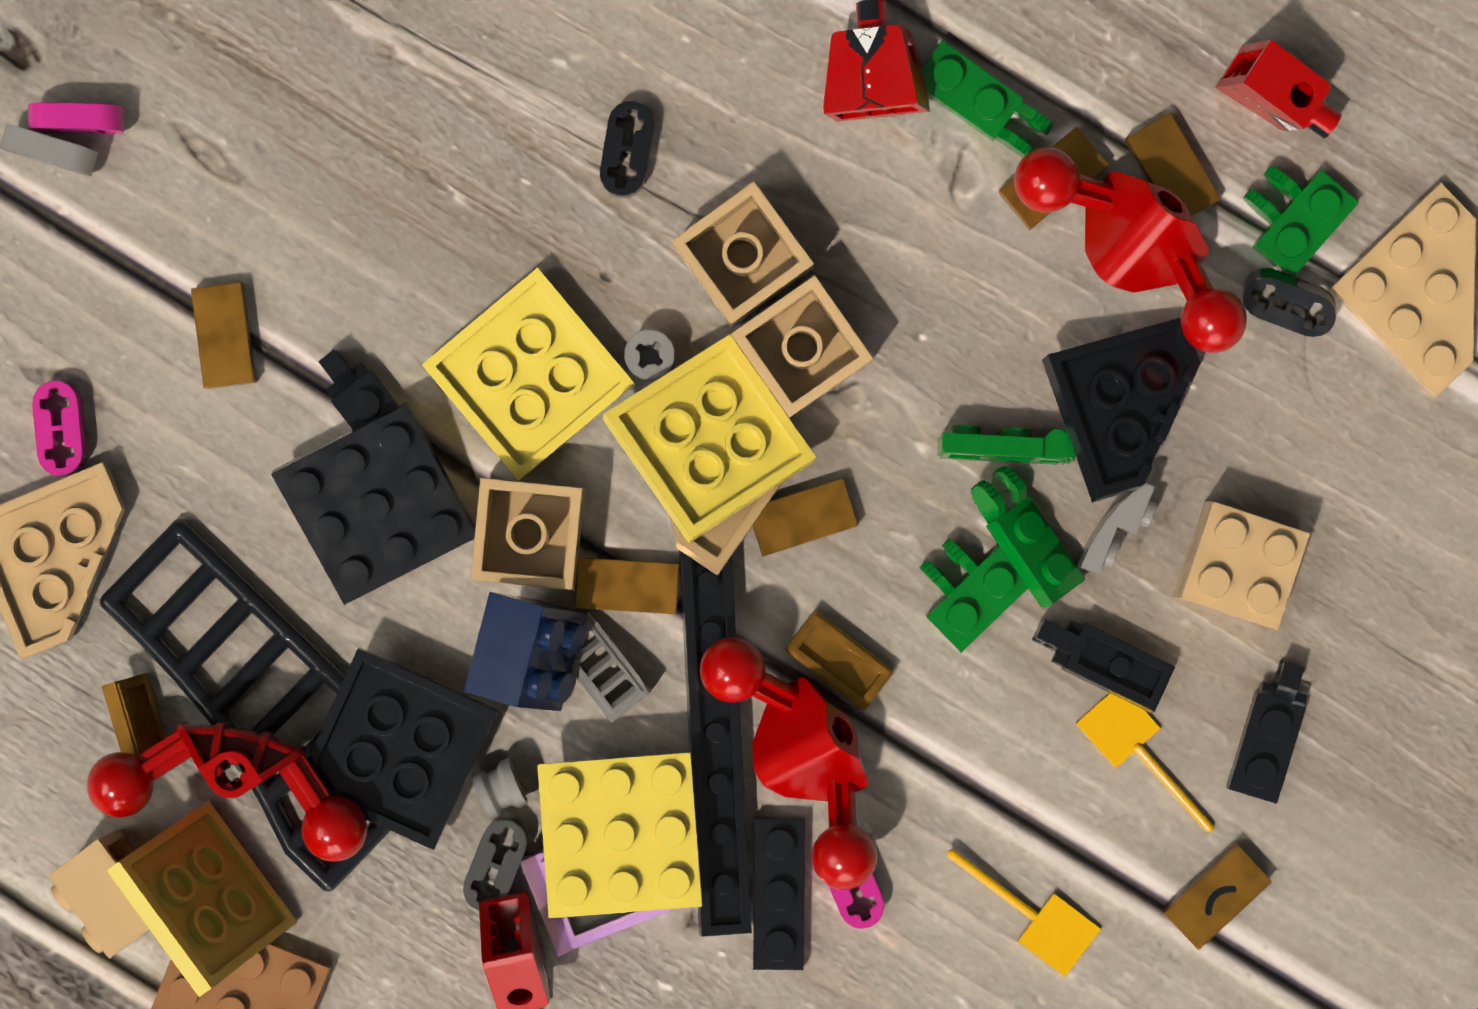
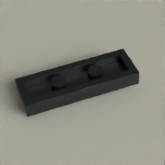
M755 816L753 970H803L805 817Z

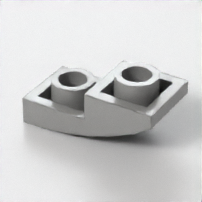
M1145 483L1139 489L1127 492L1111 507L1084 546L1076 564L1078 568L1094 574H1100L1103 566L1111 568L1121 544V540L1114 537L1116 530L1119 529L1130 534H1137L1140 526L1148 528L1158 504V500L1151 497L1155 486Z

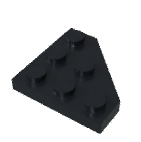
M1180 318L1051 353L1042 359L1092 503L1137 490L1145 485L1153 468L1151 466L1161 443L1166 440L1181 407L1179 404L1201 364L1196 348L1187 341L1182 332Z

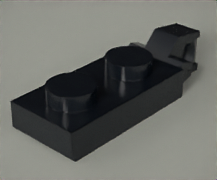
M335 349L318 361L334 382L325 391L332 398V404L352 429L399 406L374 372L368 371L362 362L352 369L339 351H335Z
M1045 619L1039 623L1032 638V641L1055 652L1051 662L1060 666L1061 670L1149 713L1156 711L1175 669L1174 665L1086 622L1079 624L1071 620L1067 628L1064 629Z
M1280 660L1273 684L1262 681L1258 693L1254 692L1227 781V789L1277 804L1306 710L1304 705L1307 695L1298 692L1304 671L1303 666Z

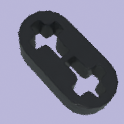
M627 101L617 105L611 111L607 124L600 166V179L605 190L617 198H630L636 195L643 188L646 180L654 122L649 110L643 104L635 101ZM629 112L637 113L638 121L645 124L644 131H635L632 147L624 146V129L617 127L618 120H627ZM622 153L630 154L629 168L631 172L637 173V178L635 181L628 180L625 188L616 187L615 178L609 176L610 169L615 170L619 168Z
M1272 268L1257 269L1245 280L1243 302L1245 308L1253 316L1309 337L1322 336L1334 326L1336 302L1333 295L1325 288ZM1267 284L1274 286V295L1276 297L1270 296L1266 302H1260L1258 300V291L1256 290H1263ZM1314 302L1320 303L1323 315L1316 314L1313 320L1306 319L1305 309L1302 307L1310 309Z

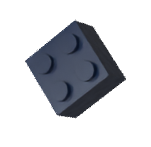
M489 592L464 692L518 708L561 711L563 703L567 701L573 688L571 672L575 656L581 650L585 641L586 628L584 622L586 613L536 599Z

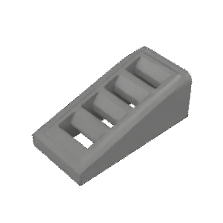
M588 612L584 622L586 633L591 630L596 639L576 654L572 672L611 723H613L647 696L652 689L591 612ZM603 646L609 654L586 671L580 663ZM616 662L621 670L599 687L593 679ZM628 678L633 687L611 703L606 695Z

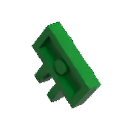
M1271 165L1264 173L1265 178L1273 188L1280 191L1291 203L1280 214L1277 208L1260 192L1250 189L1244 195L1243 199L1247 205L1270 224V227L1256 241L1252 248L1277 270L1295 277L1359 202L1323 170L1318 171L1301 190L1290 177L1277 167Z
M949 538L942 545L945 549V554L955 564H959L968 575L954 588L944 577L945 574L934 563L926 560L919 568L945 595L926 615V618L962 653L1028 588L1000 547H996L977 566Z

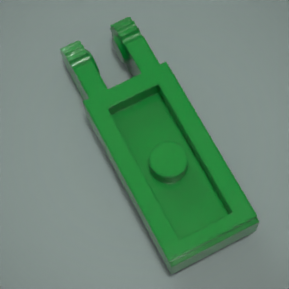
M943 40L921 69L926 92L929 97L992 142L996 139L1022 158L1035 149L1031 147L1027 140L1004 128L1013 114L1038 133L1048 135L1054 127V124L1048 118L1040 114L1033 107L1023 103L1024 98Z
M952 425L950 433L942 432L938 438L937 456H940V459L1051 465L1062 463L1063 465L1074 461L1076 457L1068 433L1064 432V429H1053L1046 437L1036 438L1031 437V430L1025 428H1002L1000 436L982 435L981 427Z
M1001 466L992 474V484L985 480L979 481L971 488L972 492L970 494H972L974 504H977L978 510L988 523L986 525L987 529L1040 607L1045 609L1086 579L1030 496L1027 497L1026 485L1022 479L1018 478V474L1010 466Z

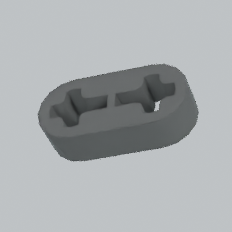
M507 817L497 819L487 827L482 835L463 886L465 900L477 911H479V902L483 900L478 898L480 890L474 887L473 883L474 880L483 881L490 867L498 870L494 887L500 890V895H491L487 900L508 896L529 841L527 830L522 823L515 819ZM505 828H510L514 831L512 839L519 843L518 849L509 848L502 862L494 860L498 843L491 839L492 834H501Z

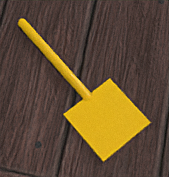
M1109 693L1075 723L1115 768L1135 752L1206 832L1213 831L1214 826L1142 746L1161 729L1145 710Z
M948 850V858L1032 920L1017 941L1066 977L1101 931V928L1054 893L1039 912L1035 911L956 850Z

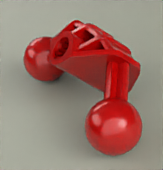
M1038 148L1030 151L1021 159L1015 170L1014 186L1019 199L1028 208L1041 213H1052L1065 208L1070 203L1086 207L1085 253L1094 271L1103 281L1112 287L1132 293L1178 284L1187 301L1181 312V329L1185 338L1193 347L1207 353H1220L1232 348L1240 341L1247 324L1245 308L1240 299L1232 292L1212 286L1201 265L1208 256V246L1187 206L1174 192L1163 186L1117 171L1110 172L1103 181L1080 175L1074 160L1067 153L1057 148Z
M728 637L716 641L706 650L700 664V676L706 690L713 697L724 702H742L753 696L767 704L752 742L753 767L758 779L766 788L787 798L828 802L829 828L819 835L812 849L811 858L815 873L821 881L835 889L850 890L863 885L872 876L876 868L877 851L871 837L864 830L857 827L855 793L867 787L868 778L859 754L858 735L854 724L846 714L832 707L809 680L801 677L786 683L765 672L763 656L751 642L738 637Z
M185 721L176 727V731L137 756L127 752H114L103 756L93 765L87 778V793L95 808L110 817L123 818L138 813L147 805L153 793L155 780L191 757L212 791L224 798L239 797L279 771L306 813L302 822V837L306 847L316 857L330 862L346 860L361 849L367 836V821L361 808L350 799L331 796L304 755L307 753L305 747H298L272 736L273 732L267 730L260 733L245 728L230 727L228 722L222 721L217 722L216 725L189 724ZM241 763L245 768V772L241 774L240 778L236 777L230 780L226 775V771L231 765Z

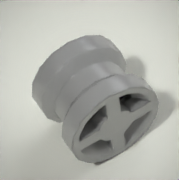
M643 330L637 332L629 339L625 347L624 359L628 369L637 378L644 381H656L672 370L675 364L676 353L672 342L665 334L657 330Z
M510 758L500 761L497 768L487 772L481 769L471 774L479 800L490 820L500 816L504 808L509 806L520 808L528 804L524 786Z

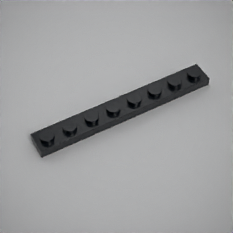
M679 550L689 752H691L703 904L702 907H698L699 935L706 937L752 933L740 702L729 703L716 699L706 690L700 676V664L706 650L720 639L736 637L732 556L717 576Z

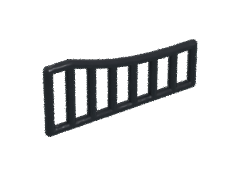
M181 519L173 521L100 598L101 607L174 680L210 725H216L217 722L222 721L228 722L230 727H236L226 712L288 648L310 669L254 726L253 731L262 733L264 730L273 732L272 736H274L324 683L337 694L345 677V674L197 531ZM181 544L201 565L145 622L125 600ZM217 579L237 600L180 658L160 636ZM251 614L255 615L273 635L213 696L194 673ZM320 731L305 746L307 753L304 755L307 759ZM238 763L237 765L239 766L241 772H245L244 766L241 763ZM279 773L271 782L266 779L251 789L262 807L285 855L326 892L333 891L390 832V830L371 822L367 826L366 840L361 849L352 857L343 861L333 862L327 867L306 847L302 837V822L294 830L280 802L290 791L281 774Z

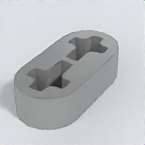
M6 124L0 143V149L90 177L92 176L98 152L10 124Z

